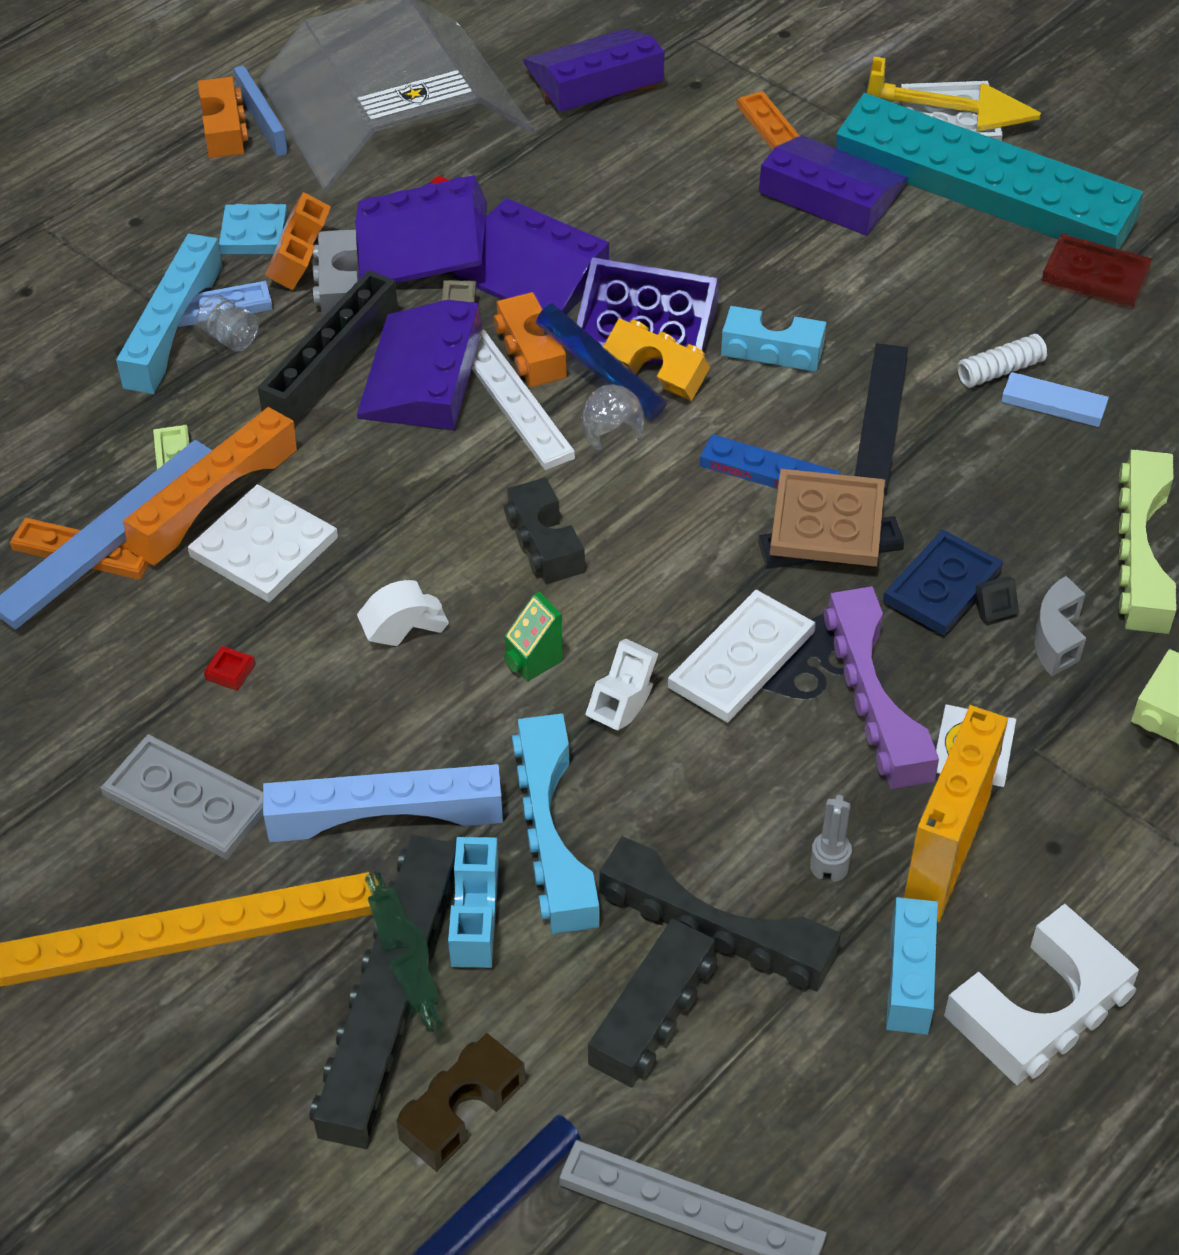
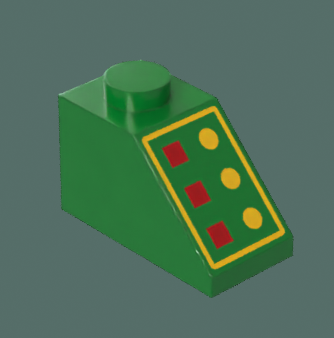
M540 591L532 596L505 635V662L513 672L518 671L527 682L563 661L562 614Z

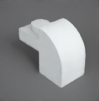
M414 580L394 582L379 589L368 599L357 614L368 641L398 646L412 627L441 633L449 624L437 597L430 594H422L417 581Z
M628 639L620 641L608 676L596 681L585 715L617 731L630 724L644 706L652 689L653 683L649 682L658 653Z

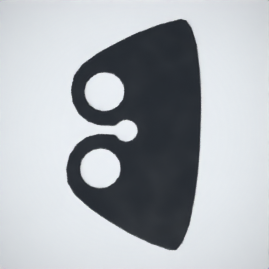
M824 613L811 619L815 622V632L761 689L802 700L813 699L821 695L827 685L826 677L818 668L808 665L807 660L812 657L818 658L820 665L826 671L835 675H844V668H836L829 662V655L835 651V635L833 630H827ZM800 674H811L818 680V686L811 692L801 691L795 686V678Z

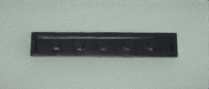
M876 343L854 476L885 479L884 495H887L908 347Z

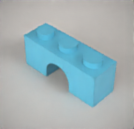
M730 306L722 331V356L817 372L824 347L826 322L794 316L793 323L788 329L771 331L761 324L762 311Z
M457 837L454 865L455 904L454 906L451 905L448 938L451 967L492 968L499 869L497 838Z
M896 897L891 923L890 958H892V968L887 1000L886 1030L928 1035L934 1011L938 906L936 901Z

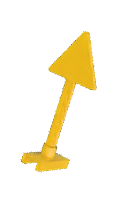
M875 56L873 58L867 94L889 102L895 100L976 112L978 114L977 131L1040 119L1041 113L985 83L980 85L979 100L895 87V84L884 83L885 58Z

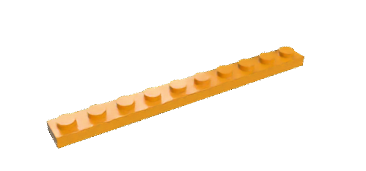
M369 872L2 942L0 943V987L377 914Z

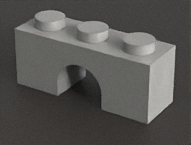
M356 229L318 232L319 245H313L315 246L313 251L314 264H319L313 266L314 284H319V286L313 287L314 305L321 306L322 318L358 281L359 263Z

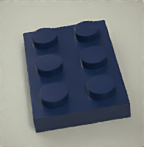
M942 529L884 592L883 602L944 636L977 599L976 584L994 580L1001 572L1003 561Z

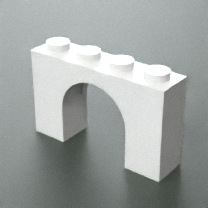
M1066 904L1062 905L1036 926L1030 948L1068 983L1074 1000L1068 1007L1047 1014L1024 1010L1006 998L980 972H977L948 997L944 1016L1016 1085L1020 1084L1028 1076L1032 1079L1038 1077L1050 1063L1049 1059L1058 1051L1061 1054L1067 1053L1076 1044L1082 1031L1087 1027L1091 1031L1097 1028L1107 1017V1011L1115 1004L1119 1007L1123 1006L1136 992V988L1133 985L1139 969Z

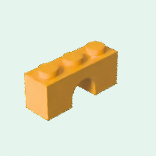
M619 318L600 351L606 362L611 366L636 376L645 362L651 359L663 360V365L656 376L663 389L692 401L710 369L704 356L705 353L691 344H688L686 347L677 344V341L672 336L664 332H659L658 335L648 331V327L639 321L631 320V322H627Z

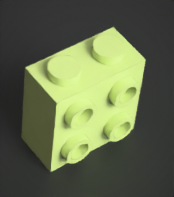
M1169 649L1139 696L1131 722L1179 745V653Z

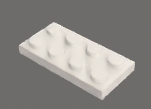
M755 590L668 677V688L728 723L815 632V622Z

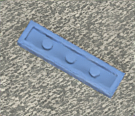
M244 66L234 68L236 87L241 89L242 101L276 156L286 155L288 151L284 128Z

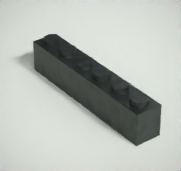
M368 270L257 387L261 412L270 407L295 423L382 328L387 315L398 310L396 281Z

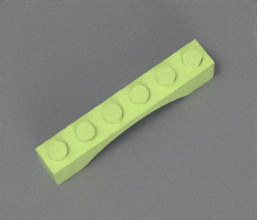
M1131 449L1128 462L1121 463L1119 483L1125 484V488H1121L1119 508L1125 509V513H1121L1119 534H1125V539H1121L1119 560H1125V565H1122L1120 569L1119 586L1125 587V592H1122L1120 596L1119 614H1125V629L1169 634L1176 613V583L1163 571L1154 558L1146 533L1147 521L1156 510L1167 502L1173 482V454Z

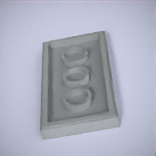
M149 734L100 787L103 796L226 860L263 817L262 791Z

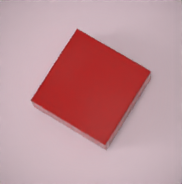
M221 646L204 670L205 680L238 691L256 665L254 656Z

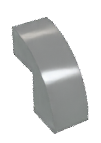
M1067 576L1057 581L1045 595L1035 630L1034 642L1038 658L1051 677L1080 661L1086 637L1071 623L1080 616L1085 593Z

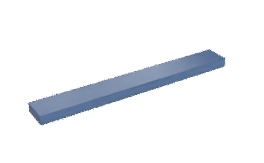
M194 440L3 592L0 595V619L15 630L126 541L123 525L125 518L212 450Z

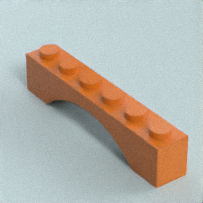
M270 407L263 410L123 520L128 550L138 557H143L144 560L155 566L180 545L197 515L225 486L252 471L275 469L297 451L294 421Z

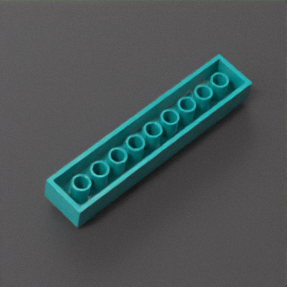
M863 93L836 133V146L838 150L908 177L906 184L1113 260L1140 215L1143 191L867 93Z

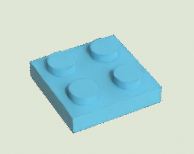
M225 205L219 241L220 254H273L287 222V205Z

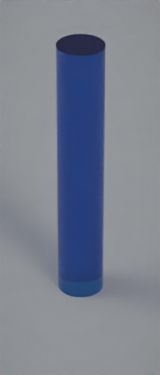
M551 303L539 313L536 324L645 418L653 421L661 414L667 405V400L557 306Z
M556 1115L411 1255H464L573 1148L576 1140H581L577 1129L565 1117Z

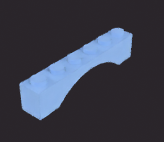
M498 764L263 783V816L269 842L309 839L321 831L338 824L380 815L408 814L429 816L448 820L462 826L503 823Z

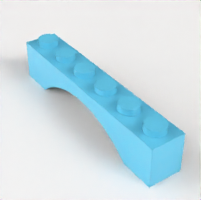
M187 234L116 359L123 389L150 394L155 393L166 373L172 342L187 306L200 291L205 288H212L223 268L218 238Z
M563 713L518 719V735H512L514 758L522 757L523 765L517 766L519 788H527L528 793L527 797H522L524 818L533 822V829H527L530 853L538 852L539 861L533 862L536 886L543 885L545 895L538 896L541 919H549L551 934L599 928V902L593 872L580 863L564 846L554 828L550 815L552 796L559 780L569 767V742Z

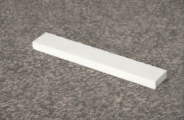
M482 330L471 368L544 470L575 459L573 448L486 331Z

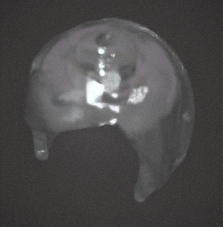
M614 384L597 388L587 399L582 411V427L589 444L597 451L601 450L600 436L614 430L623 422L630 425L636 431L637 440H640L644 428V411L637 395L628 388Z

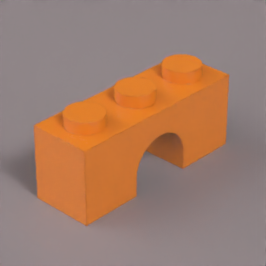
M233 77L198 81L209 158L244 154L243 142L248 141L241 89L234 88Z
M305 192L301 194L287 219L264 276L291 290L295 288L308 266L315 248L313 243L325 223L331 206Z
M531 292L497 301V315L493 316L495 330L497 334L504 336L505 349L508 355L513 354L518 375L524 376L530 388L567 378L566 353L555 333L544 334V312L534 293Z

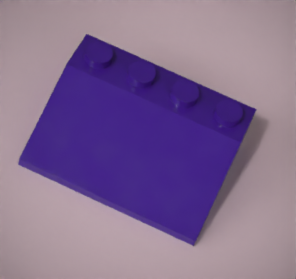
M623 29L524 58L523 63L559 112L664 81L665 51L651 35Z
M801 135L776 146L761 164L759 192L867 236L906 185L908 177Z
M476 176L457 177L450 181L426 184L423 187L405 191L399 190L392 194L368 197L358 201L355 225L360 278L370 270L394 279L396 283L481 265L487 201Z
M505 198L486 217L481 265L456 270L453 272V278L459 281H476L477 289L501 300L533 292L544 312V319L557 325L582 300L592 257L609 260V242Z
M592 257L571 349L601 354V349L620 318L627 322H631V320L639 321L648 327V331L658 335L659 332H664L672 336L677 341V344L684 347L691 344L704 352L714 322L720 295L718 278ZM651 359L647 363L663 365V360Z
M443 300L388 314L357 412V418L455 430L482 332L479 303Z

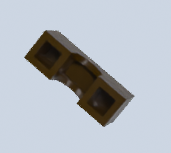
M488 1033L479 1041L469 1043L460 1053L458 1061L447 1072L445 1070L439 1072L430 1082L428 1090L417 1101L413 1099L402 1108L396 1120L399 1140L437 1172L467 1142L465 1122L453 1113L454 1109L462 1102L479 1100L497 1112L525 1084L524 1062Z

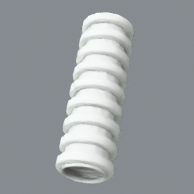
M1035 333L1029 335V337L1012 341V343L995 347L994 350L990 349L985 353L977 354V356L974 355L968 359H962L958 363L959 378L966 387L971 388L976 384H983L985 381H991L993 378H999L1002 375L1010 374V372L1026 368L1028 365L1031 366L1037 362H1043L1047 356L1046 344Z

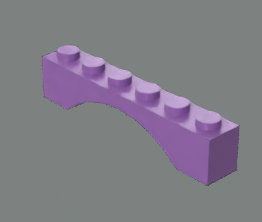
M873 587L830 593L829 608L824 609L825 625L827 630H833L835 635V653L838 658H843L845 663L844 676L848 687L853 686L856 711L859 716L864 715L867 741L869 745H874L876 748V764L879 774L886 776L890 789L935 782L939 757L928 729L912 720L893 703L883 690L875 673L872 650L880 636L883 612Z

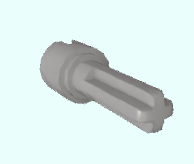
M836 795L835 799L827 800L822 834L815 838L810 858V869L813 875L818 879H823L824 872L832 873L831 881L833 882L840 881L847 875L852 854V846L846 838L850 803L845 802L842 795Z

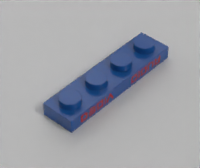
M713 434L700 456L701 467L778 489L781 469L840 475V471Z

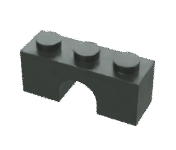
M547 477L507 488L508 503L504 504L505 516L509 524H515L517 540L521 548H527L529 563L533 572L540 573L545 585L585 573V549L573 526L569 525L557 529L549 528L559 525V500Z

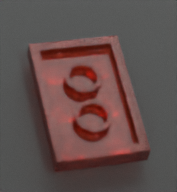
M1061 234L1043 270L1041 281L1134 307L1150 270L1153 258Z

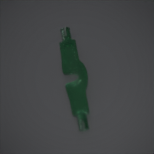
M378 871L373 872L375 882L371 873H369L365 877V882L372 895L368 897V904L376 923L381 947L384 950L402 947L409 948L407 952L390 962L392 974L405 994L412 1013L420 1012L427 1032H434L433 1022L438 1031L443 1027L444 1023L436 1008L440 1001L438 991L428 970L429 953L425 936L416 924L407 920L395 890H387L381 873Z

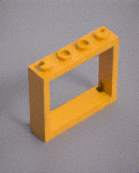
M972 705L967 710L918 825L904 898L938 902L937 922L939 923L988 805L1009 719L1008 717ZM929 818L936 820L934 827L927 825Z

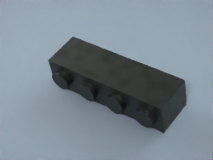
M672 918L589 1041L588 1065L631 1088L640 1075L646 1077L656 1060L655 1051L661 1042L667 1044L672 1038L677 1027V1021L675 1020L682 1010L688 1012L697 996L698 990L696 988L702 979L707 981L713 974L718 961L714 957L715 939Z

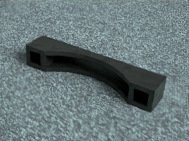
M621 836L599 871V893L612 903L629 906L640 911L644 917L653 921L659 920L668 924L673 918L715 939V948L718 951L726 954L732 953L749 961L760 970H769L783 976L797 987H807L818 992L838 954L840 932L804 916L789 919H754L737 916L714 908L696 898L680 885L665 867L657 851Z

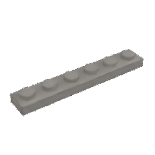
M578 1140L575 1141L559 1177L560 1186L743 1255H820L826 1239L827 1232Z

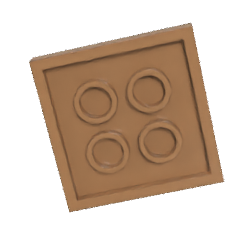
M781 469L770 555L877 567L885 479Z

